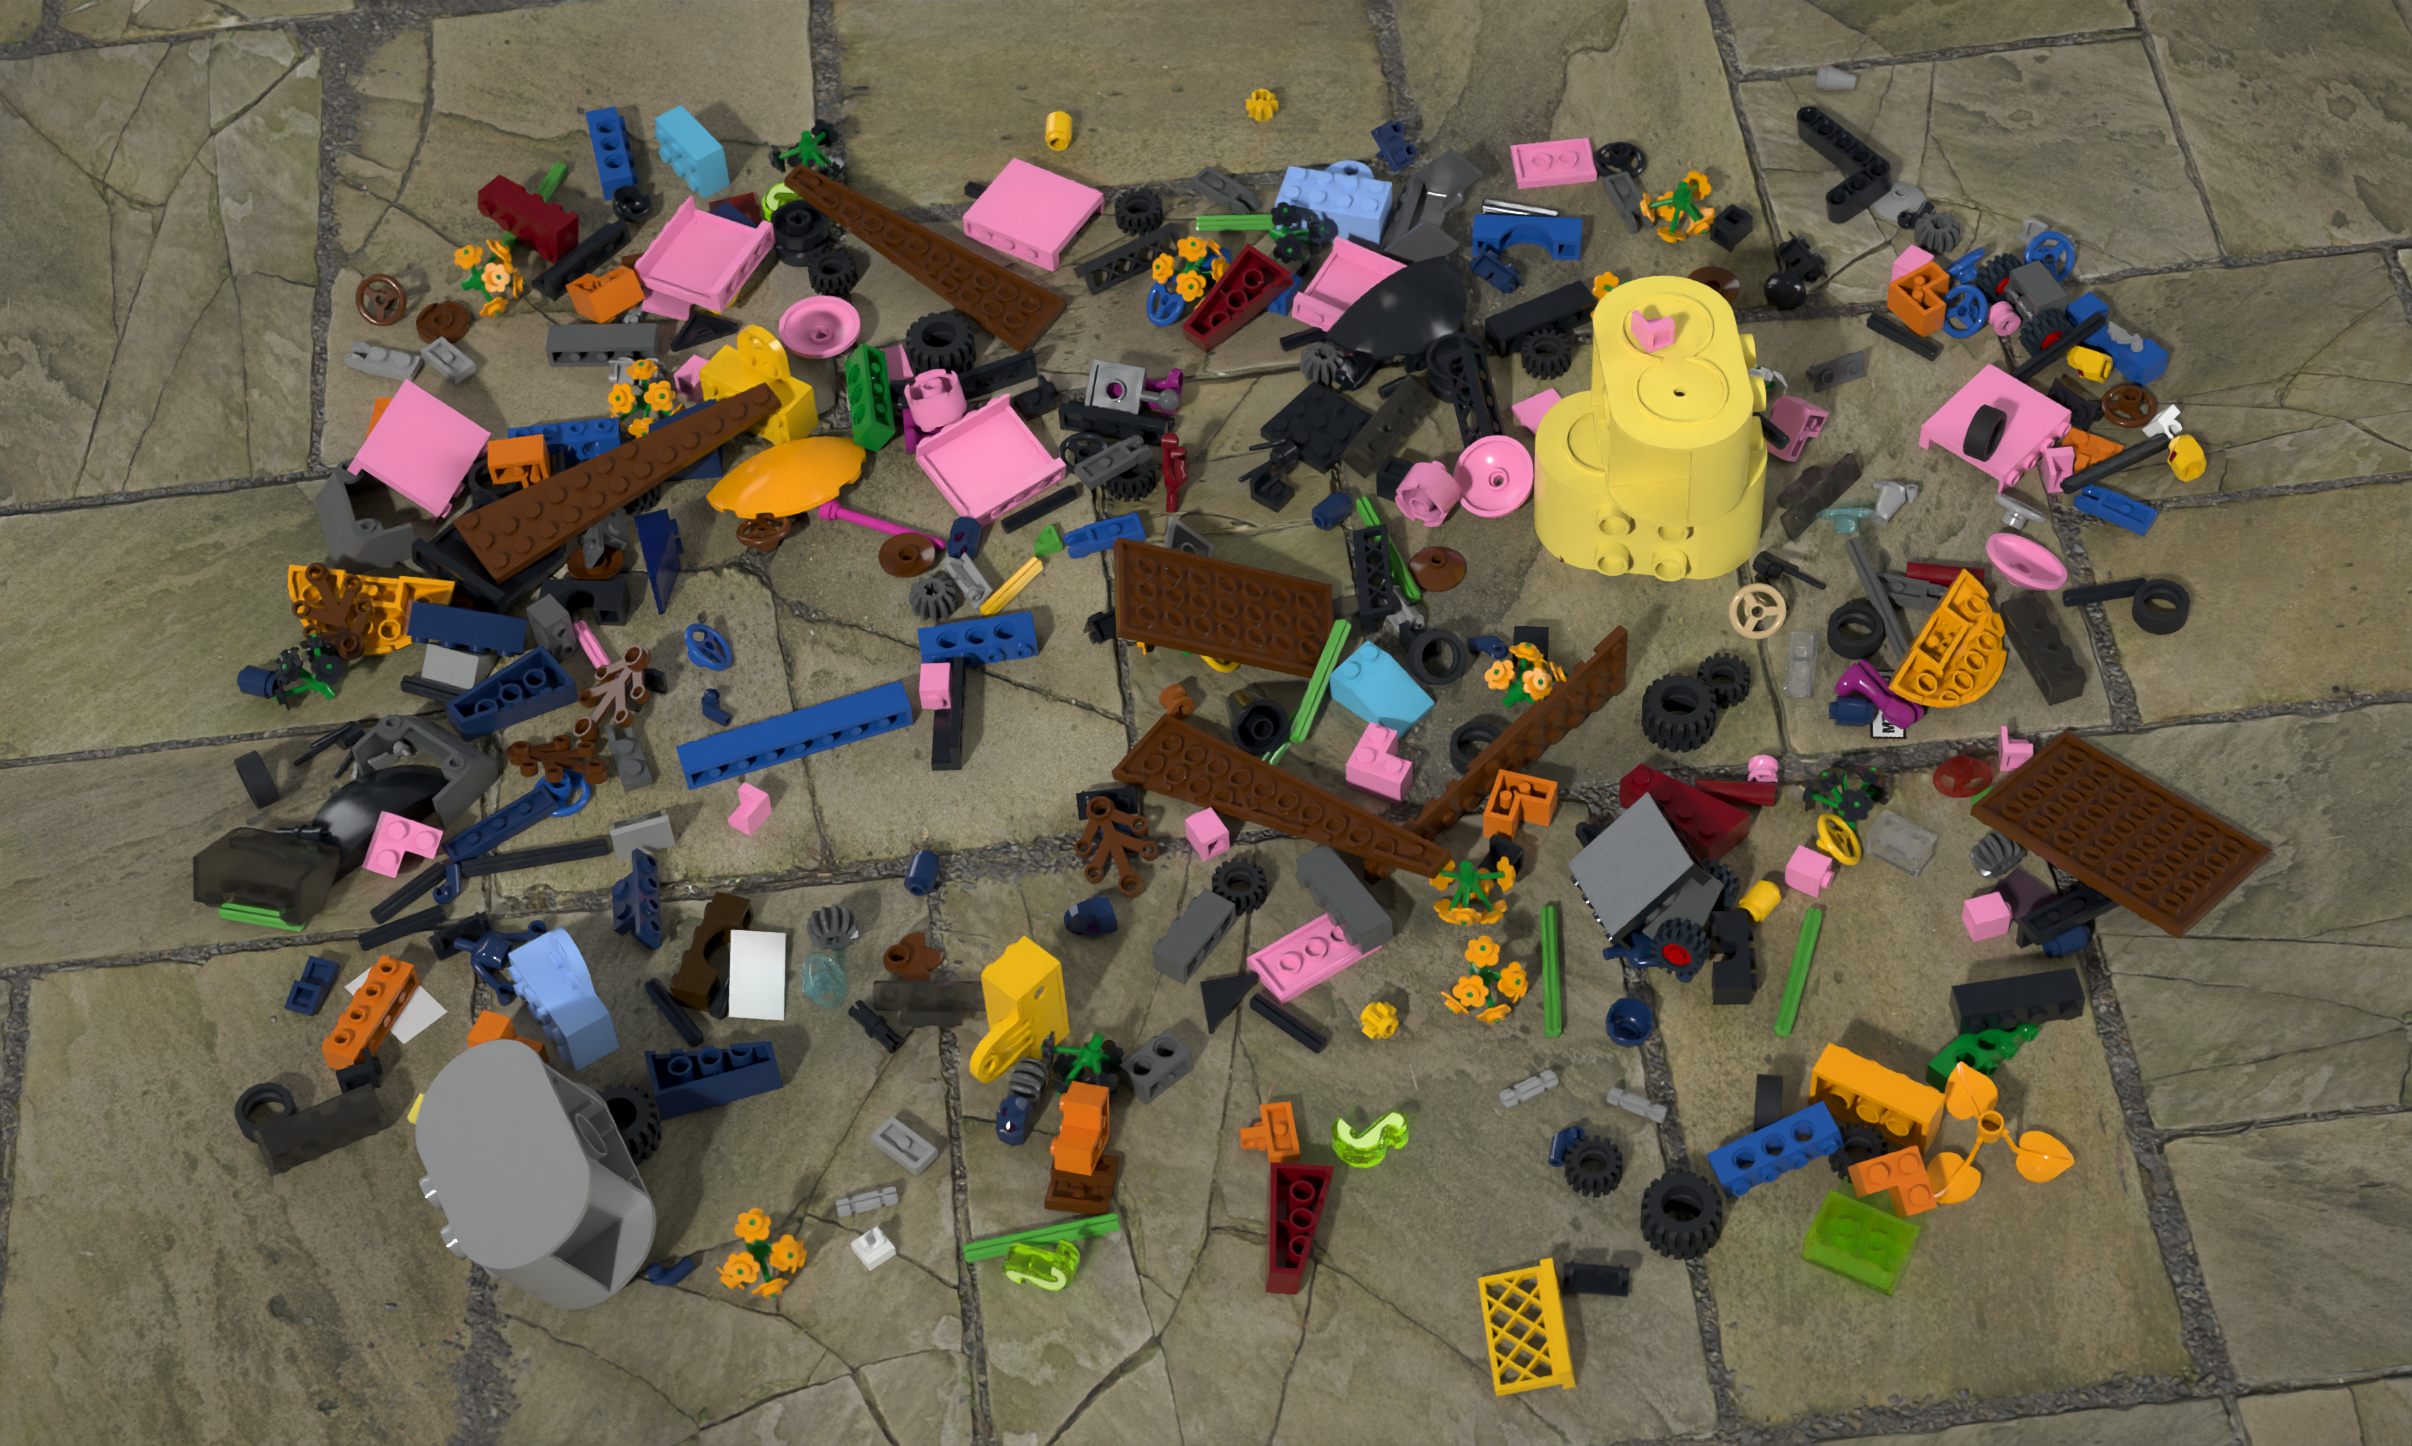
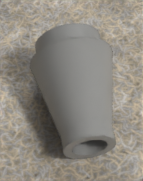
M1826 65L1825 68H1818L1815 86L1816 88H1821L1822 91L1853 90L1856 75Z
M1887 482L1885 486L1880 488L1875 509L1871 516L1875 523L1886 525L1889 519L1905 503L1906 491L1902 486L1894 482Z

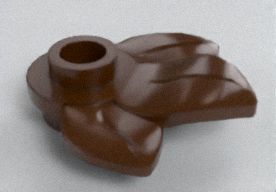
M923 932L912 933L904 936L899 944L892 945L887 949L883 957V963L889 972L900 974L903 980L908 983L926 984L930 982L929 971L936 969L942 963L944 953L924 946L925 934Z

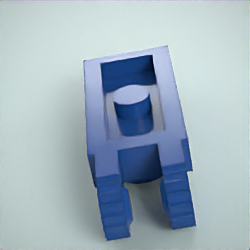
M2093 484L2082 488L2081 493L2083 496L2078 495L2073 501L2074 507L2079 509V511L2081 510L2086 514L2092 513L2143 537L2158 516L2156 509Z
M1135 512L1084 525L1083 528L1067 532L1063 536L1065 545L1070 547L1068 549L1070 558L1078 559L1087 557L1090 553L1113 548V543L1117 537L1142 541L1146 540V533L1138 513Z

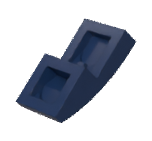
M309 955L300 981L294 980L284 1008L314 1017L328 996L341 966L337 962Z

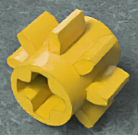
M1258 89L1251 92V99H1246V110H1249V117H1253L1257 121L1272 119L1273 112L1278 111V101L1275 100V93H1270L1266 89Z
M1380 1001L1378 1003H1370L1360 1016L1361 1024L1364 1025L1362 1032L1372 1040L1375 1037L1381 1039V1037L1383 1039L1389 1038L1396 1031L1399 1024L1397 1016L1394 1015L1397 1009L1387 1001L1383 1004Z

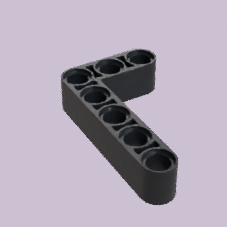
M1805 106L1797 111L1796 118L1800 139L1850 176L1826 194L1827 216L1830 222L1842 224L1849 221L1892 189L1891 167L1885 159L1818 108Z

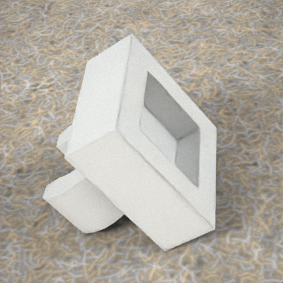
M2172 404L2159 412L2142 430L2149 438L2157 433H2166L2169 439H2173L2174 436L2169 432V429L2173 434L2182 430L2180 423L2174 420L2180 411Z
M878 1226L851 1242L852 1250L869 1271L896 1255L895 1247Z

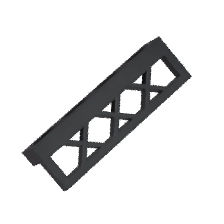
M622 219L617 220L613 224L609 222L533 280V288L554 302L568 292L567 284L587 273L591 274L631 243L628 224Z
M1171 222L1074 268L1077 278L1084 277L1091 294L1094 295L1153 267V262L1157 258L1158 253H1166L1168 256L1173 257L1179 255L1177 242L1181 238L1174 223ZM1171 235L1177 250L1170 253L1160 249L1163 238ZM1157 241L1155 247L1152 246V245H1150V244H1152V243H1154V242ZM1143 247L1154 251L1149 263L1137 260L1139 251ZM1134 252L1133 257L1126 256ZM1120 258L1131 262L1126 274L1114 271L1116 262ZM1111 263L1110 268L1104 267L1105 265ZM1135 264L1141 266L1137 269H1134ZM1097 269L1108 273L1105 283L1099 287L1096 286L1090 272ZM1112 275L1118 277V278H1115V279L1111 280Z
M1467 347L1442 358L1464 449L1474 443L1477 437L1506 436L1485 350ZM1462 359L1464 368L1461 375L1458 376L1455 374L1453 362ZM1464 384L1469 386L1470 396L1467 402L1463 401L1460 395ZM1470 411L1475 412L1477 417L1474 428L1469 427L1467 423Z
M1031 349L957 374L965 400L968 401L1036 378L1037 368L1033 350Z
M1069 400L1068 403L1061 402L1058 409L1060 429L1074 432H1092L1103 437L1126 440L1139 435L1143 438L1144 444L1161 447L1162 436L1165 433H1172L1175 425V418L1140 412V416L1096 409L1085 407V402Z
M1386 524L1352 531L1359 611L1366 634L1378 632L1377 618L1396 614ZM1381 535V539L1374 546L1368 543L1367 538ZM1375 555L1383 558L1376 567L1371 564V559ZM1377 576L1385 579L1378 588L1373 585V580ZM1382 598L1387 601L1388 605L1376 608L1375 602Z
M963 657L954 658V671H951L953 679L951 708L934 710L932 771L962 770L967 679Z
M2086 885L2019 918L2016 944L2021 949L2033 943L2039 946L2121 904L2112 901L2111 898Z

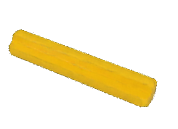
M1031 557L979 607L981 615L986 618L994 617L1043 570L1042 561L1036 557Z

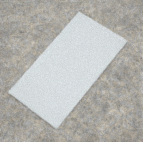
M731 930L729 1017L784 1020L786 933Z
M371 968L345 986L353 996L356 990L361 988L368 978ZM418 985L390 1031L405 1044L448 1011Z

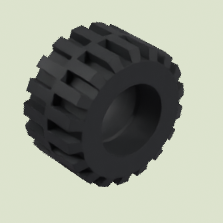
M933 312L929 313L927 317L921 316L918 318V322H913L910 325L911 329H907L905 341L908 361L915 376L934 369H945L947 374H952L951 371L959 374L974 367L976 350L973 330L970 323H966V319L962 316L957 317V314L952 312L950 314H946V312L934 314Z
M1675 673V676L1667 674L1663 675L1662 680L1659 678L1655 679L1653 685H1648L1642 699L1641 726H1643L1644 735L1649 736L1648 740L1652 744L1658 743V748L1662 750L1668 748L1670 752L1676 753V750H1682V753L1689 752L1690 748L1694 750L1699 749L1701 743L1706 744L1709 741V737L1713 736L1715 729L1717 699L1716 695L1713 694V689L1710 685L1705 686V681L1701 678L1696 680L1694 675L1690 674L1688 676H1682V673ZM1671 711H1684V712H1687V713H1689V714H1686V715H1675V714H1672V713H1669V712H1671Z
M618 1084L615 1088L608 1085L605 1086V1090L602 1092L599 1090L595 1091L605 1101L615 1124L619 1122L633 1123L629 1128L620 1131V1134L635 1166L641 1165V1160L644 1158L646 1160L652 1157L651 1150L657 1151L659 1147L658 1140L662 1138L661 1124L652 1097L649 1098L648 1093L643 1089L639 1091L637 1086L630 1085L629 1088H626L625 1084Z
M1675 1171V1175L1672 1176L1669 1173L1662 1174L1661 1180L1655 1178L1651 1182V1187H1647L1644 1191L1640 1220L1643 1238L1645 1242L1650 1241L1651 1249L1654 1251L1660 1249L1661 1256L1666 1258L1669 1254L1674 1256V1260H1681V1256H1687L1688 1260L1695 1259V1254L1697 1253L1703 1256L1707 1253L1708 1247L1713 1248L1716 1245V1239L1720 1237L1723 1213L1721 1195L1717 1194V1188L1714 1184L1708 1185L1707 1178L1703 1176L1696 1178V1173L1689 1171L1688 1175H1683L1682 1171ZM1682 1209L1692 1212L1697 1217L1690 1221L1681 1222L1671 1219L1666 1213Z

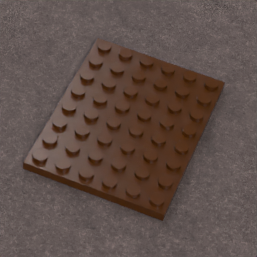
M2066 730L1972 806L1970 812L1971 816L1980 820L1983 824L1997 830L2008 839L2017 842L2035 855L2049 861L2060 870L2069 873L2087 886L2106 895L2112 901L2121 904L2142 919H2146L2179 940L2266 862L2272 851L2270 848Z

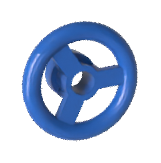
M2054 231L2043 232L2035 236L2027 245L2023 263L2026 265L2040 260L2044 267L2052 272L2053 278L2059 283L2069 275L2073 268L2075 259L2074 249L2071 242L2061 233ZM2045 240L2058 241L2053 248L2046 246L2037 247ZM2065 249L2066 263L2062 271L2057 274L2055 267L2057 256ZM2048 254L2049 259L2047 262H2045V257Z
M1977 248L1946 267L1944 271L1950 278L1956 275L1961 285L1970 282L1976 278L1977 273H1980L1974 263L1985 255V249Z
M1177 275L1168 277L1165 284H1159L1157 281L1149 292L1146 303L1147 315L1149 320L1158 327H1166L1174 323L1186 308L1187 301L1183 299L1182 294L1171 293L1166 287L1167 283L1178 285L1176 281ZM1159 292L1161 297L1159 301L1160 306L1155 314L1154 304ZM1166 312L1170 314L1167 318L1163 319Z
M1962 284L1946 293L1942 299L1946 304L1942 329L1949 336L1959 339L1968 338L1977 333L1983 326L1988 313V304L1983 292L1973 285ZM1967 292L1962 303L1958 304L1956 308L1947 309L1949 303L1956 295ZM1975 297L1979 302V306L1972 303ZM1956 317L1966 325L1967 329L1956 330L1950 326L1947 319Z
M694 623L686 628L684 638L689 649L688 657L696 666L707 667L714 671H724L730 667L732 663L731 650L727 642L717 631L701 623ZM694 632L704 633V640H694ZM714 641H715V642L718 644V646L720 647V649H721V651H722V653H723V657H722V655L717 651L716 646H715V644L713 643Z
M563 769V780L560 782H547L544 775L534 786V789L544 784L554 799L557 800L559 810L548 815L551 817H566L577 813L587 804L591 795V786L584 781V775L570 769ZM582 787V794L579 800L573 805L566 807V800L570 797L571 793Z

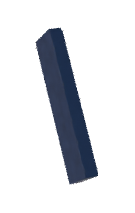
M542 784L445 841L441 846L452 864L460 865L461 861L481 856L559 810V806L546 786Z

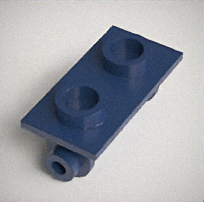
M1480 247L1476 248L1480 256L1473 258L1469 263L1473 273L1485 281L1494 274L1489 283L1503 294L1513 293L1516 283L1521 287L1524 286L1519 278L1520 272L1510 263L1506 266L1502 264L1499 256L1491 250L1485 252Z

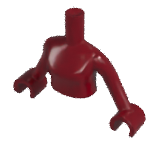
M1165 433L1161 438V448H1163L1162 473L1167 490L1166 512L1177 513L1178 494L1190 481L1187 469L1188 462H1186L1187 451L1184 447L1178 446L1179 438L1174 433Z

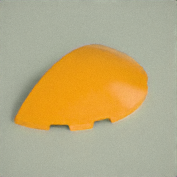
M831 436L810 437L786 442L762 451L744 461L719 481L707 494L706 499L713 508L721 513H724L727 509L735 511L738 518L756 519L760 513H773L776 518L801 513L839 496V488L844 484L855 483L862 474L860 467L862 462H866L865 448L854 444V439Z
M289 565L288 589L290 599L294 603L298 600H304L310 607L328 612L317 587L312 586L305 577V571L308 566ZM320 569L315 570L312 573V576H318L320 574ZM328 569L331 575L328 584L339 606L346 590L344 579L351 574H347L345 570ZM357 575L363 582V588L357 593L346 623L351 630L358 614L355 610V604L359 599L366 598L374 606V612L368 618L361 635L365 641V650L361 656L392 653L409 644H413L414 642H411L412 636H407L403 633L408 599L418 600V602L437 603L449 606L456 582L399 576V579ZM351 581L349 588H354L358 581ZM364 604V605L360 608V611H361V612L367 611L368 608H369V605H368V604ZM306 606L299 607L297 613H303L306 610ZM308 618L299 619L305 627L309 624H315L322 632L339 636L335 626ZM312 630V631H310V633H311V634H313V633H316V634H317V630ZM349 641L346 644V649L352 648L354 641Z
M1963 569L1947 589L1900 660L1888 686V689L1897 695L1920 705L1937 708H1955L1978 700L1999 679L2007 651L2003 650L2002 637L2005 634L2004 624L2000 613H1994L1987 601L1989 593L1967 570Z

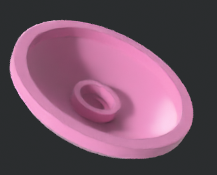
M833 296L809 297L795 303L786 310L779 323V335L783 345L790 352L798 356L810 359L829 358L845 351L856 341L860 333V318L856 309L843 299Z
M1494 435L1475 441L1464 450L1454 468L1453 478L1463 488L1458 500L1469 512L1483 518H1498L1514 512L1526 501L1534 485L1535 466L1530 453L1521 443L1507 436ZM1499 479H1504L1502 485H1496Z
M1997 533L1990 536L1986 543V551L1992 564L2009 583L2016 587L2029 590L2051 591L2061 588L2067 580V571L2063 564L2051 552L2029 539L2009 533Z

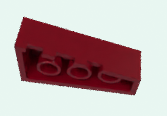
M500 174L478 191L479 211L485 217H490L498 223L504 231H509L516 236L522 244L535 250L544 260L555 264L578 246L579 214L573 211L569 214L563 212L561 205L555 202L550 205L544 202L543 196L537 193L528 194L525 187Z
M1247 243L1182 326L1185 338L1204 352H1210L1294 284L1291 272Z
M1641 763L1620 780L1619 802L1629 809L1644 794L1650 793L1666 807L1701 862H1703L1704 858H1709L1710 863H1713L1714 859L1720 860L1748 836L1749 813Z
M1270 1163L1267 1180L1265 1293L1298 1295L1330 1190L1334 1166Z

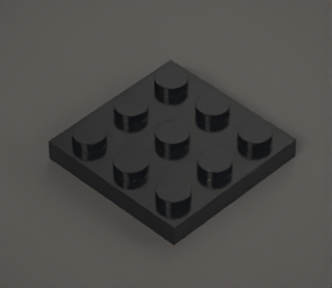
M1313 381L1260 429V436L1269 442L1276 441L1281 437L1285 441H1292L1299 452L1298 460L1325 475L1378 427V419Z

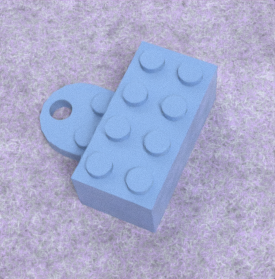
M1344 160L1336 162L1327 167L1325 171L1289 166L1275 201V208H1277L1280 202H1286L1290 206L1295 205L1298 207L1301 220L1298 223H1292L1291 227H1287V230L1291 232L1308 229L1307 221H1310L1312 214H1317L1319 220H1322L1326 226L1325 241L1334 243L1335 237L1338 236L1361 247L1379 250L1393 209L1392 182L1374 180L1371 169L1357 161ZM1348 172H1355V173H1357V174H1355V175H1347L1346 173H1348ZM1276 225V229L1282 228V225ZM1302 235V236H1297V237H1305V238H1308V235Z
M559 927L508 953L511 966L508 967V972L516 983L513 985V988L521 1001L527 1000L529 1003L527 1008L535 1022L541 1020L544 1025L542 1030L550 1043L556 1042L558 1045L556 1050L565 1064L570 1062L577 1072L619 1048L610 1013L596 995L583 957L564 928Z

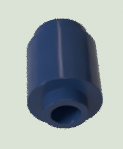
M1342 491L1331 493L1312 509L1313 523L1319 529L1330 531L1350 515V511L1353 509L1352 500Z
M247 665L244 670L239 672L237 677L240 691L245 694L270 699L275 696L274 689L279 688L277 672Z
M1836 696L1835 702L1830 701L1829 719H1834V725L1864 727L1865 724H1872L1873 701H1866L1865 697Z
M920 850L911 857L904 880V886L911 894L924 896L933 891L940 867L936 854L931 851Z
M2081 924L2041 945L2045 954L2050 959L2055 957L2061 959L2086 948L2090 935L2087 927Z

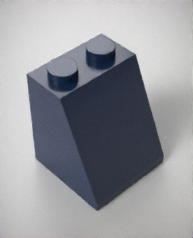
M716 399L707 400L649 424L648 433L716 404ZM723 444L663 482L723 477Z

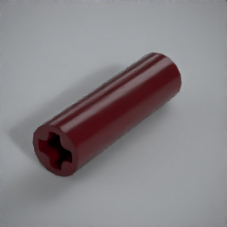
M1907 561L1906 577L1930 581L1929 583L1949 588L1959 573L1965 569L1983 586L1985 569Z
M1695 779V789L1727 804L1774 807L1775 783Z

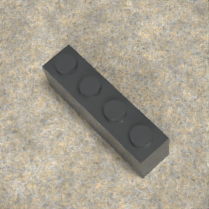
M657 323L549 325L546 352L550 367L610 366L609 360H617L620 357L631 358L634 361L646 358L658 359L661 340Z
M1321 845L1296 858L1298 872L1295 873L1299 885L1303 889L1307 888L1310 891L1314 903L1317 907L1325 909L1334 927L1339 926L1350 946H1355L1363 955L1393 939L1391 918L1331 847Z

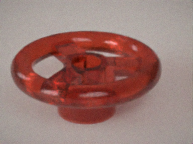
M1957 755L1941 764L1935 770L1932 782L1935 789L1945 796L1967 798L1985 791L1992 782L1993 773L1990 766L1982 760L1971 758L1967 755ZM1943 774L1954 779V788H1949L1942 783L1941 778ZM1984 777L1979 784L1964 789L1965 785L1970 783L1971 780Z

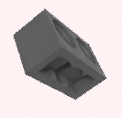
M551 594L546 595L526 608L536 645L540 646L542 644L557 662L570 657L579 650L570 615Z
M1165 1030L1159 1036L1152 1037L1143 1048L1135 1054L1128 1055L1120 1064L1122 1083L1146 1105L1193 1070L1192 1052L1168 1030Z

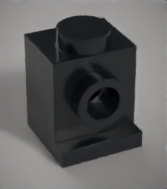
M1734 204L1729 205L1713 219L1710 240L1727 251L1732 252L1734 246L1752 232L1753 216Z

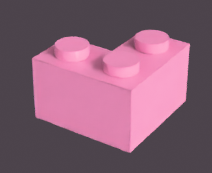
M1782 395L1772 406L1770 422L1790 438V441L1783 450H1780L1766 440L1768 452L1785 461L1796 462L1807 437L1818 438L1829 412L1802 398Z
M1372 722L1369 723L1346 764V786L1401 806L1413 785V763L1396 757L1398 754L1397 731Z
M381 811L362 868L396 878L405 851L434 859L443 831Z

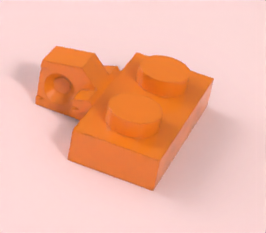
M2071 427L2060 446L2073 447L2074 460H2076L2073 474L2124 451L2123 445Z
M1291 1101L1260 1105L1261 1122L1255 1123L1254 1127L1240 1128L1239 1139L1241 1149L1258 1148V1151L1266 1150L1268 1164L1271 1162L1287 1163L1300 1161V1149Z

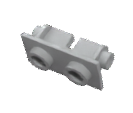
M2026 217L2022 223V227L2025 229L2016 240L2028 245L2035 236L2048 232V225L2036 220L2034 217ZM2055 228L2050 230L2064 235L2071 242L2073 249L2078 246V244L2074 243L2075 240L2071 238L2070 234H2065ZM2045 240L2037 247L2046 246L2053 248L2058 241ZM2065 249L2057 256V259L2062 262L2066 260Z
M627 357L609 360V364L614 371L610 372V383L621 385L629 383L631 386H635V380L631 378V375L626 374V368L632 366L635 361ZM655 358L644 359L654 361L655 366L658 368V371L653 373L650 379H647L648 387L650 383L658 384L660 381H665V374H661L668 373L664 363ZM639 378V386H642L641 378Z
M964 552L960 559L948 557L944 560V570L949 573L960 588L965 599L978 611L979 607L993 591V588L967 553Z
M1393 584L1396 614L1386 617L1398 632L1399 624L1404 622L1409 629H1422L1425 625L1423 622L1424 617L1419 614L1414 606L1409 607L1410 601L1406 598L1400 586ZM1382 598L1375 602L1379 607L1388 605L1387 601Z

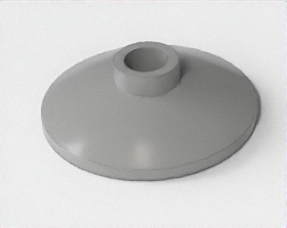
M1893 182L1892 189L1874 202L1872 206L1880 217L1892 222H1898L1897 216L1900 212H1917L1923 201H1926V198L1920 189L1911 184Z

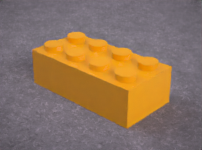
M1828 1043L1812 1069L1808 1105L1812 1106L1824 1101L1831 1116L1846 1123H1853L1855 1127L1858 1126V1122L1864 1123L1863 1128L1865 1129L1870 1124L1874 1126L1873 1133L1880 1130L1883 1133L1882 1139L1886 1138L1887 1142L1905 1149L1917 1145L1921 1157L1924 1158L1940 1131L1946 1095L1940 1093L1934 1087L1925 1086L1911 1080L1903 1073L1891 1071L1874 1060L1860 1057L1845 1047H1838Z

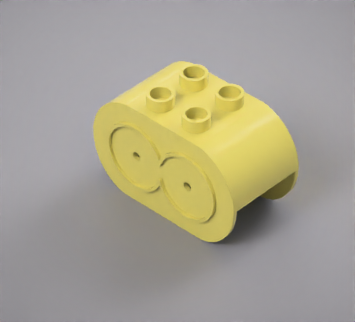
M1651 276L1627 282L1607 293L1597 304L1593 314L1590 405L1610 497L1615 505L1628 516L1643 523L1669 528L1698 526L1711 522L1729 512L1739 502L1746 489L1749 453L1762 451L1763 449L1761 420L1759 416L1752 415L1753 412L1766 410L1765 384L1762 376L1750 377L1747 369L1755 368L1756 365L1752 333L1738 334L1734 313L1729 303L1712 288L1691 279L1676 276ZM1639 310L1646 321L1653 318L1660 320L1670 316L1675 323L1674 344L1647 354L1631 332L1632 311Z
M1591 391L1578 392L1563 398L1544 415L1538 426L1535 439L1534 526L1542 544L1558 559L1561 556L1564 562L1572 566L1597 570L1607 576L1634 573L1654 575L1660 580L1671 582L1682 578L1698 580L1724 575L1741 566L1754 553L1760 540L1768 454L1766 438L1763 437L1762 451L1749 453L1746 489L1739 502L1729 512L1711 522L1698 526L1669 528L1638 521L1622 512L1612 501L1607 487L1590 405Z

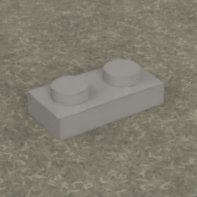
M442 336L421 350L422 358L455 385L477 371L475 363Z
M893 1116L870 1136L873 1145L917 1177L939 1156L937 1148Z

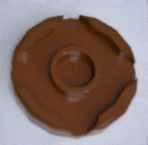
M444 301L445 304L440 305L437 302L430 304L417 316L416 328L419 337L427 344L433 343L441 336L450 344L458 342L465 337L470 329L471 322L466 308L452 301Z

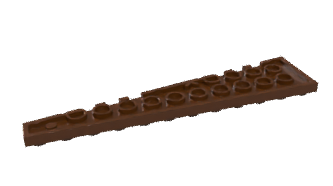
M763 382L473 512L467 513L452 520V523L498 586L782 407L781 401L767 383Z
M1167 713L1157 721L1111 771L1114 780L1204 808L1211 807L1214 811L1431 879H1435L1452 859L1449 850Z

